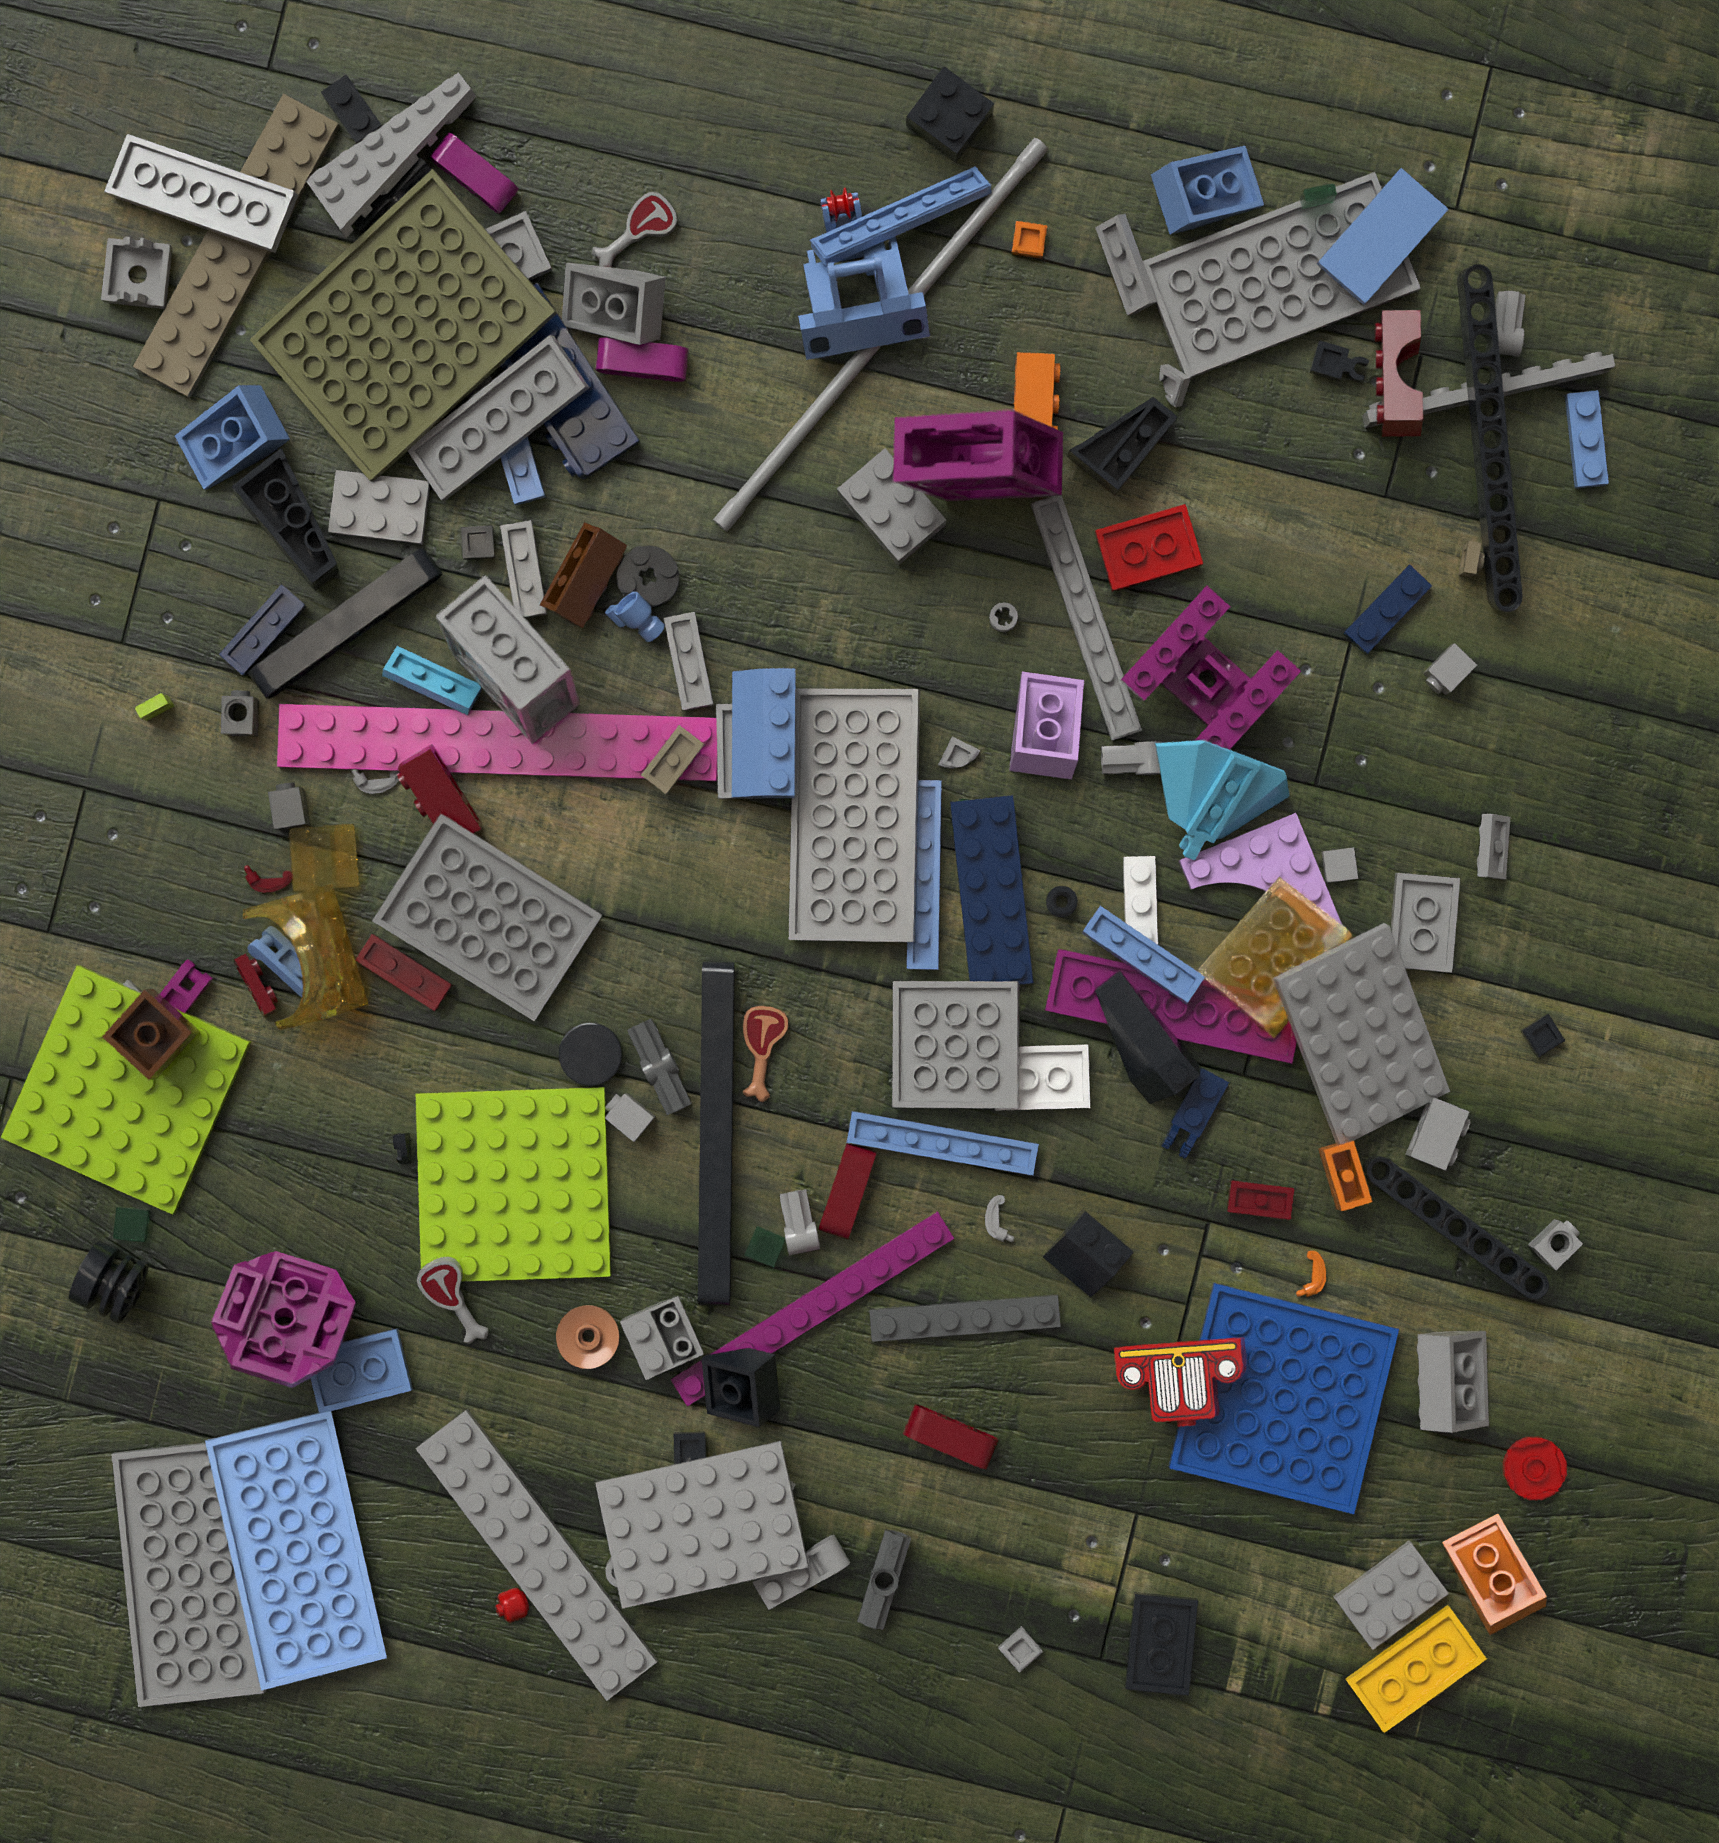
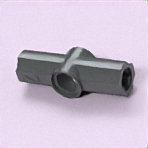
M652 1018L628 1029L627 1031L641 1060L639 1062L649 1084L654 1086L666 1114L669 1115L692 1104L678 1075L680 1071L669 1048L665 1047Z
M885 1529L857 1622L874 1629H884L891 1603L898 1587L899 1577L911 1536L895 1530ZM881 1572H888L892 1575L893 1581L888 1586H881L876 1582V1576Z

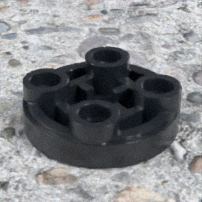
M598 1023L577 1025L568 1031L561 1041L559 1047L560 1065L564 1073L578 1084L586 1086L602 1084L610 1080L621 1065V1043L615 1032Z

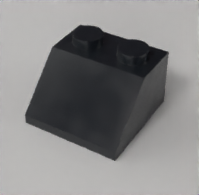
M1082 1209L1042 1257L1091 1298L1118 1272L1134 1252Z
M744 1348L705 1355L701 1358L707 1414L761 1427L780 1410L775 1354L752 1348Z

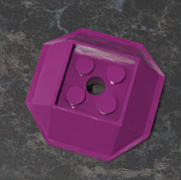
M274 1251L233 1266L211 1324L231 1369L294 1388L334 1365L356 1308V1302L348 1292L336 1269ZM281 1317H288L292 1320L286 1326L276 1323Z

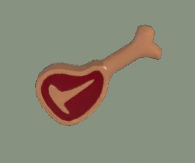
M772 1006L752 1007L746 1011L743 1019L745 1043L755 1059L752 1083L743 1090V1094L746 1097L756 1096L760 1102L766 1101L770 1096L765 1087L767 1062L771 1056L773 1045L785 1036L789 1027V1020L786 1014Z

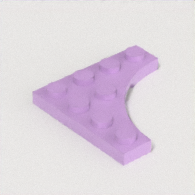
M1296 813L1199 852L1195 860L1187 857L1179 860L1190 890L1214 883L1250 885L1285 902L1303 922L1313 941L1344 929Z

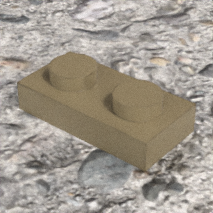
M679 725L641 776L667 795L705 744Z

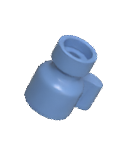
M636 591L625 596L617 605H611L605 612L618 627L626 625L631 629L638 628L639 635L646 642L657 638L665 626L658 617L651 616V606Z

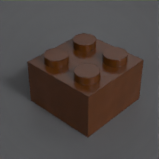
M145 989L102 1037L148 1080L158 1078L200 1031L156 990Z

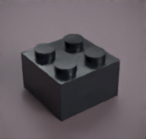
M943 67L906 116V127L957 163L992 116L995 103L946 67Z

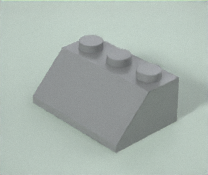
M1445 1331L1418 1334L1417 1354L1419 1357L1418 1385L1420 1392L1419 1417L1421 1430L1453 1433L1489 1426L1486 1331Z

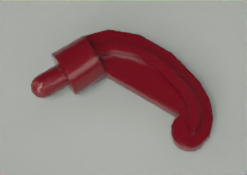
M249 865L244 867L247 874L245 878L248 884L255 891L262 893L280 890L286 887L292 880V873L290 871H284L283 878L260 879L257 872H253Z

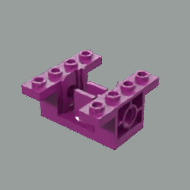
M1206 586L1120 681L1143 702L1159 684L1163 685L1207 726L1194 741L1205 740L1230 750L1296 678L1301 670L1277 650L1257 673L1249 678L1204 637L1230 608L1223 599ZM1207 672L1212 675L1214 684L1211 688H1208L1198 679L1200 673Z

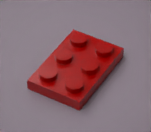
M1186 504L1097 529L1094 532L1112 592L1203 565Z

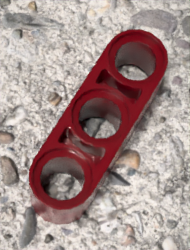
M846 1143L818 1230L847 1240L849 1239L876 1152Z
M918 1404L914 1405L903 1431L905 1436L982 1469L988 1468L999 1442V1439L988 1433Z

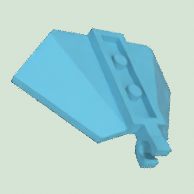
M1205 740L1155 743L1167 815L1171 821L1184 828L1187 832V835L1183 837L1179 844V847L1184 849V857L1195 860L1205 841L1214 843L1216 839L1226 837L1289 797L1287 777L1282 769Z

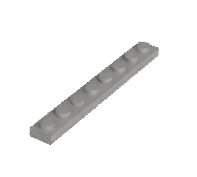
M1595 352L1583 356L1584 361L1572 363L1571 359H1565L1553 363V368L1541 370V366H1534L1522 370L1523 375L1511 377L1510 373L1502 374L1503 394L1507 396L1607 373L1615 367L1613 354L1602 356V352ZM1467 382L1461 384L1462 389L1450 391L1449 387H1443L1431 391V396L1423 397V415L1468 405ZM1382 402L1369 405L1370 410L1363 414L1362 418L1365 428L1381 425L1376 424V406L1382 405Z

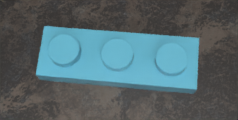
M399 646L395 648L383 668L382 676L466 715L469 714L482 690L478 683Z

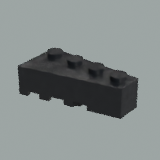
M282 448L232 486L235 496L314 591L339 573L334 556Z

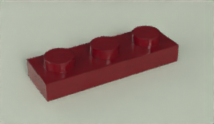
M371 934L355 961L433 1011H437L453 984L375 934Z

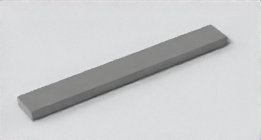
M1051 496L1031 503L1032 511L1111 741L1140 732L1142 729L1128 688L1120 681L1123 678V673L1062 496Z

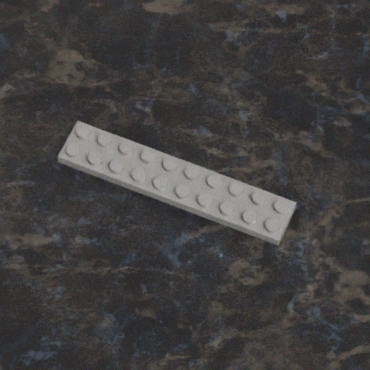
M468 1409L416 1448L606 1701L657 1663V1658Z

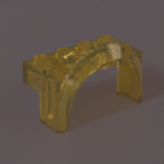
M333 884L243 909V919L265 917L277 923L292 942L300 962L303 979L301 1002L293 1015L275 1022L279 1030L323 1020L368 1005Z

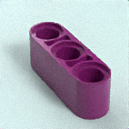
M450 132L429 156L440 169L497 214L502 212L519 191L518 187Z
M599 338L595 371L609 375L684 382L686 380L689 349L669 344L648 342L638 345L614 338Z

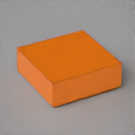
M1016 221L1011 254L1042 258L1047 225Z

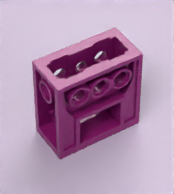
M1015 410L895 417L893 482L944 501L1062 496V431Z

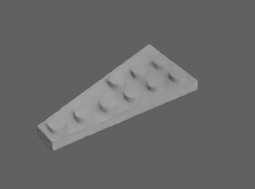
M459 73L446 79L440 86L419 98L410 107L400 114L393 116L390 121L374 132L369 133L364 139L348 150L343 151L337 158L309 176L306 182L346 238L353 231L351 225L360 215L366 217L373 210L370 204L379 195L387 194L419 160L417 153L425 145L431 147L438 139L435 134L444 124H452L476 98L470 86Z

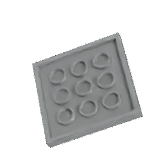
M893 981L892 1107L1018 1109L1019 982Z

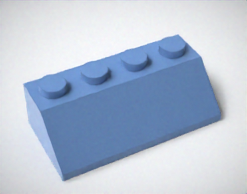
M762 668L732 672V798H795V669Z

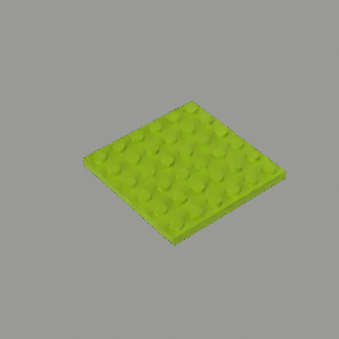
M77 965L1 1138L173 1215L179 1207L252 1041L189 1013L179 1011L200 1032L158 1078L148 1080L102 1037L142 992L133 990L122 983Z
M605 1087L416 1093L421 1269L437 1258L451 1257L456 1259L462 1267L463 1277L461 1282L610 1277L611 1251Z

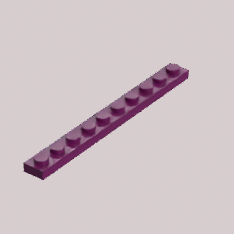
M936 1211L711 1354L744 1348L773 1353L950 1242L954 1237L938 1211ZM702 1360L671 1378V1382L686 1406L705 1396Z

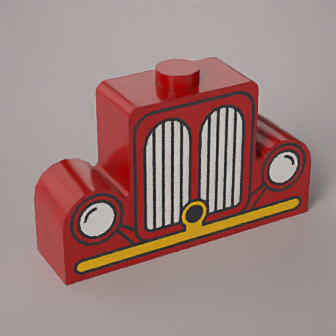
M1244 1337L1119 1346L1114 1348L1116 1375L1119 1383L1131 1390L1144 1387L1149 1383L1153 1421H1177V1426L1196 1425V1419H1208L1219 1414L1217 1380L1225 1383L1234 1382L1245 1374L1247 1368Z

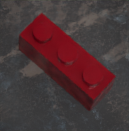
M433 744L399 764L398 770L400 773L397 774L400 783L405 790L411 788L417 798L414 800L416 808L423 817L428 815L433 825L442 813L473 834L481 829V820Z

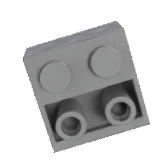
M679 1296L651 1305L620 1321L645 1380L704 1354Z

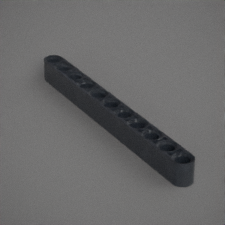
M1476 264L1460 272L1457 279L1482 548L1484 552L1486 590L1489 605L1493 609L1511 612L1520 606L1523 595L1493 277L1488 267ZM1472 271L1478 273L1481 277L1479 288H1473L1469 284L1468 276ZM1475 303L1481 305L1484 309V316L1480 321L1474 319L1471 313ZM1478 335L1483 336L1487 341V348L1483 353L1477 351L1474 345ZM1482 367L1490 372V380L1486 385L1480 383L1477 377L1478 371ZM1485 399L1490 400L1493 404V412L1489 417L1483 415L1480 409L1481 403ZM1488 431L1493 432L1496 436V444L1491 449L1483 441L1484 435ZM1492 462L1499 467V475L1495 480L1490 479L1486 473L1488 465ZM1494 494L1499 495L1502 499V507L1497 512L1493 511L1489 504ZM1497 526H1501L1505 530V538L1501 543L1495 542L1492 536ZM1501 557L1505 558L1508 562V569L1502 575L1496 571V562ZM1503 589H1508L1511 593V600L1506 606L1501 605L1498 599Z
M734 962L702 963L698 1306H730Z

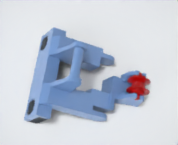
M844 187L841 195H835L830 190L831 197L820 199L826 233L862 217L857 192L847 193ZM896 237L889 239V250L885 249L883 241L841 261L863 257V260L834 265L831 262L827 263V267L822 262L816 263L813 249L807 250L809 263L803 264L813 313L798 316L806 360L930 336L923 292L908 294ZM865 272L867 276L874 274L880 301L841 309L836 278Z

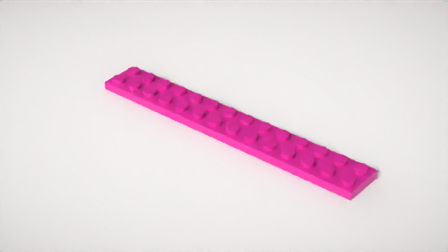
M279 704L277 767L399 771L398 766L402 761L433 744L450 773L645 779L641 774L680 725L704 743L705 746L679 780L717 781L716 718L569 713L532 744L503 711L470 710L469 714L466 715L453 709Z

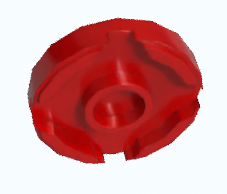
M1528 1436L1516 1441L1507 1450L1503 1459V1476L1507 1485L1517 1495L1528 1500H1544L1555 1495L1565 1481L1567 1462L1562 1451L1553 1442L1540 1436Z

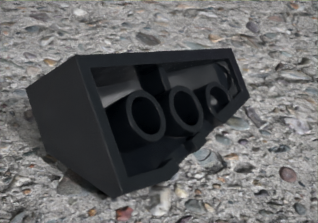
M1120 970L1095 989L1129 1080L1149 1104L1177 1094L1200 1076L1199 1064Z

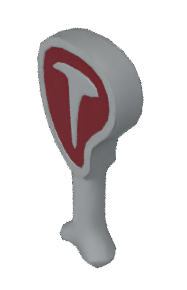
M649 192L643 195L634 204L628 215L625 233L608 247H593V255L600 260L599 266L611 268L613 259L630 244L639 242L647 236L664 237L671 234L675 230L678 221L673 206L659 193Z
M451 1257L437 1258L426 1264L419 1271L417 1277L419 1289L435 1305L456 1313L466 1330L464 1343L471 1344L477 1338L486 1339L488 1328L479 1325L465 1305L464 1296L460 1290L463 1277L460 1263Z

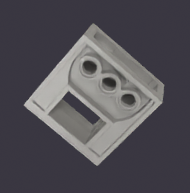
M486 575L435 616L451 654L532 744L580 705L570 669Z

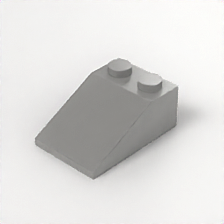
M566 263L562 321L566 327L638 345L659 340L661 337L666 277L635 270Z

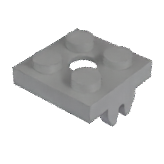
M127 236L123 240L108 238L101 301L104 303L165 309L173 247L170 244L153 243L145 238H140V240ZM134 266H142L147 271V277L142 283H133L129 278V272Z

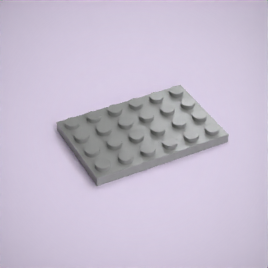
M441 813L373 918V922L535 1021L602 917V914Z
M1383 923L1273 978L1336 1144L1354 1141L1429 1103L1431 1097L1438 1098L1450 1092L1389 925Z
M782 1441L595 1483L622 1609L809 1567Z

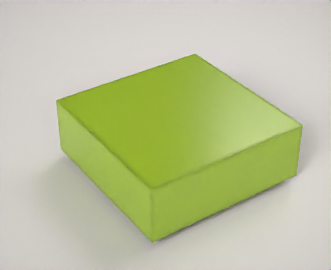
M160 693L136 706L135 710L140 719L148 721L174 707V704L169 696Z

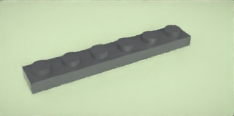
M1057 1294L869 1309L872 1342L1061 1327Z

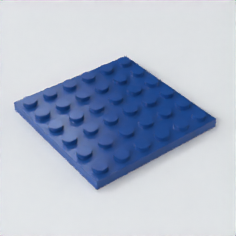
M1213 1283L1199 1340L1244 1337L1247 1368L1245 1374L1239 1380L1230 1383L1217 1380L1219 1414L1208 1419H1196V1425L1178 1426L1168 1467L1354 1514L1399 1329Z

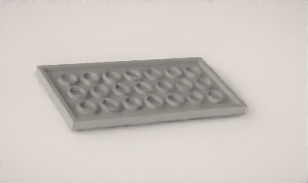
M1375 172L1143 261L1157 299L1155 304L1182 373L1191 378L1420 290V285L1408 256L1365 305L1361 304L1317 265L1318 261L1382 190Z
M795 688V798H792L789 940L915 942L920 726L919 689Z
M196 1443L113 1453L112 1463L138 1707L265 1693L266 1690L261 1691L206 1444Z

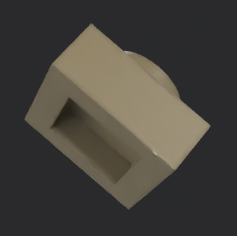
M1468 541L1463 545L1458 576L1471 578L1476 575L1477 571H1481L1484 563V552H1480L1481 543Z

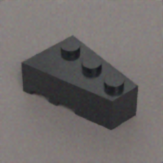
M1152 397L1120 417L1119 420L1108 427L1098 431L1086 441L1070 449L1067 457L1116 496L1172 427L1178 416Z

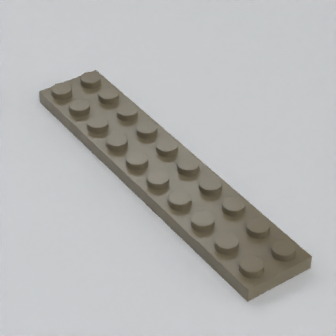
M283 94L240 172L295 191L298 197L291 212L292 215L308 186L307 179L316 171L340 125ZM208 230L133 367L182 395L191 398L271 251Z

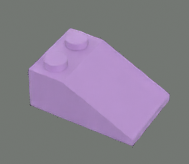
M1029 672L1021 673L1012 739L1010 771L1072 779L1078 761L1084 680Z

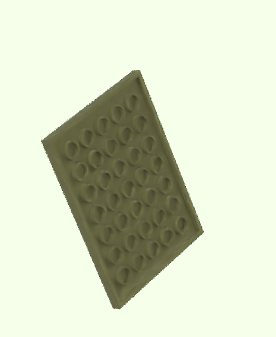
M432 169L262 327L250 341L369 481L374 482L551 320L557 312L439 174Z

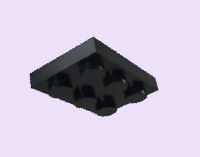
M1134 1592L1125 1689L1189 1696L1198 1607L1197 1598Z

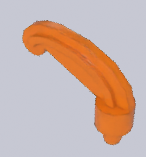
M1314 1250L1308 1251L1306 1254L1309 1260H1313L1311 1283L1303 1285V1289L1296 1292L1298 1297L1315 1295L1325 1285L1326 1268L1324 1260Z

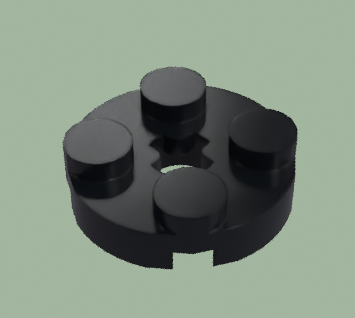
M648 545L633 548L632 551L623 557L617 570L618 588L625 597L636 591L648 602L651 609L671 601L679 588L680 576L676 562L667 551L656 546ZM649 569H652L657 581L655 583L649 582L645 586L642 584L643 578L640 577L642 571L647 572Z

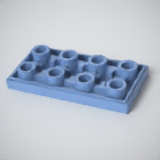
M1400 168L1318 261L1317 265L1361 304L1365 305L1448 211V208L1406 171Z

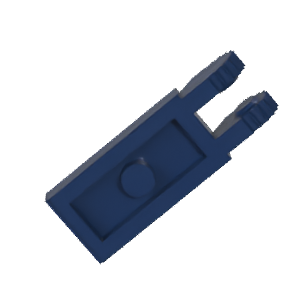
M1200 1067V1076L1191 1083L1172 1118V1125L1163 1140L1162 1147L1169 1149L1176 1139L1179 1128H1182L1189 1132L1186 1141L1179 1150V1156L1185 1159L1197 1137L1200 1138L1229 1082Z

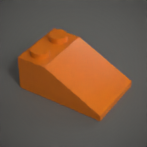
M1499 1514L1442 1542L1474 1609L1489 1635L1546 1607V1594Z

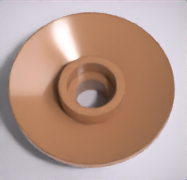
M583 1305L569 1311L560 1321L556 1332L557 1346L563 1358L570 1364L583 1369H592L604 1365L613 1357L619 1345L620 1336L616 1321L606 1310L593 1305ZM584 1331H593L595 1335L594 1340L586 1341L583 1338Z

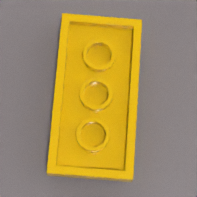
M1447 1605L1345 1679L1385 1733L1487 1658Z

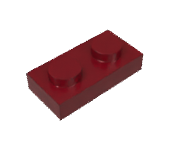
M246 953L234 959V964L262 1016L265 1018L275 1013L276 1008L274 1004L278 1000L270 986L264 988L259 976L263 975V972L256 959L249 960Z
M1230 1180L1227 1212L1291 1220L1294 1188Z

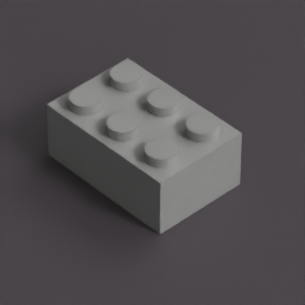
M884 448L838 487L837 495L893 561L900 565L946 526V519L924 493L893 482L894 458Z

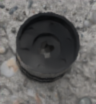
M97 1241L79 1267L68 1298L70 1302L87 1310L91 1309L100 1299L99 1315L105 1317L111 1312V1321L119 1324L124 1320L129 1311L133 1309L141 1296L149 1270V1263L140 1260L134 1266L135 1257L127 1255L117 1265L119 1249L102 1241Z

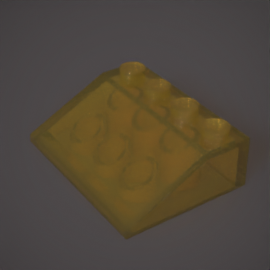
M1278 877L1197 972L1205 976L1204 979L1249 1019L1275 1038L1289 1022L1273 978L1354 937L1348 929L1282 878Z

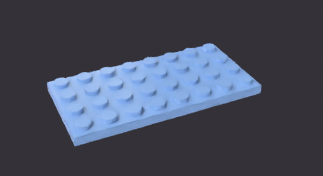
M332 1412L314 1413L205 1440L261 1691L387 1658Z

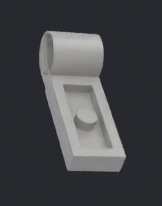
M835 1535L821 1540L811 1547L810 1550L806 1551L808 1568L762 1577L753 1581L768 1610L836 1574L850 1564Z

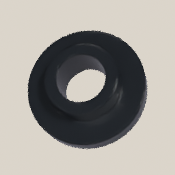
M1066 886L1053 888L1046 898V906L1049 912L1057 917L1071 915L1078 903L1075 892ZM1058 896L1067 898L1068 902L1064 908L1056 905V898Z

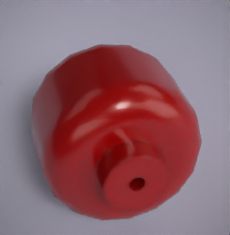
M513 1588L498 1595L499 1604L495 1605L499 1617L503 1616L507 1622L511 1623L527 1616L529 1605L524 1592L519 1588Z

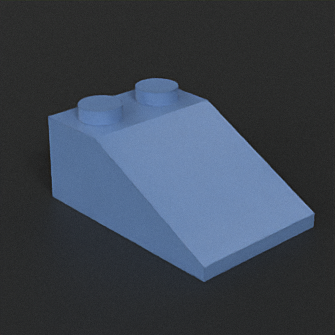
M1246 146L1170 162L1151 174L1170 234L1195 229L1264 206Z
M238 385L175 435L204 490L213 487L269 456L290 440L261 385Z

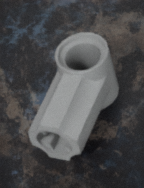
M1499 291L1497 293L1495 309L1499 351L1502 355L1519 357L1524 341V329L1521 326L1525 295L1520 292Z
M1138 742L1128 746L1101 747L1102 774H1160L1155 743L1163 742Z
M807 1190L780 1194V1202L786 1224L784 1232L789 1255L819 1250L820 1243L816 1223L812 1221Z

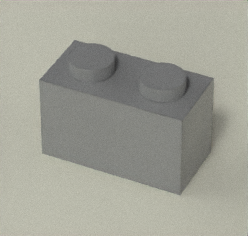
M1431 1097L1430 1102L1425 1104L1405 1155L1446 1171L1447 1166H1452L1457 1158L1459 1149L1455 1147L1459 1137H1464L1469 1128L1470 1119L1467 1118L1469 1111Z

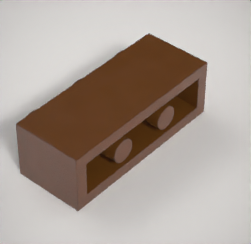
M584 522L540 606L565 621L583 628L585 623L591 618L599 597L606 590L608 581L616 566L622 561L623 553L628 545L601 528Z

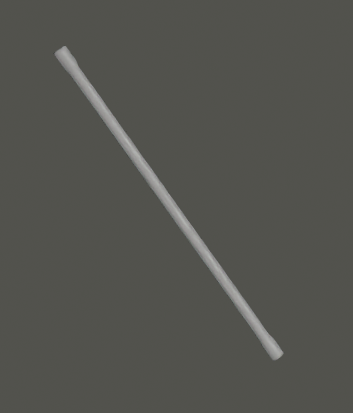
M1033 138L1018 156L1015 164L993 188L991 194H988L909 288V295L923 292L924 296L1022 178L1045 155L1048 148L1042 141ZM881 346L856 351L739 492L715 516L713 521L719 527L728 532L744 513L747 505Z

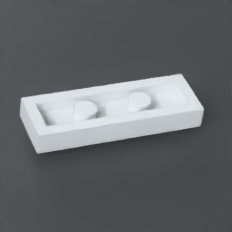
M1155 856L1123 857L1125 923L1158 945Z

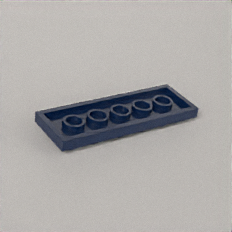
M1013 795L950 802L969 981H1018L1019 985L1033 983Z

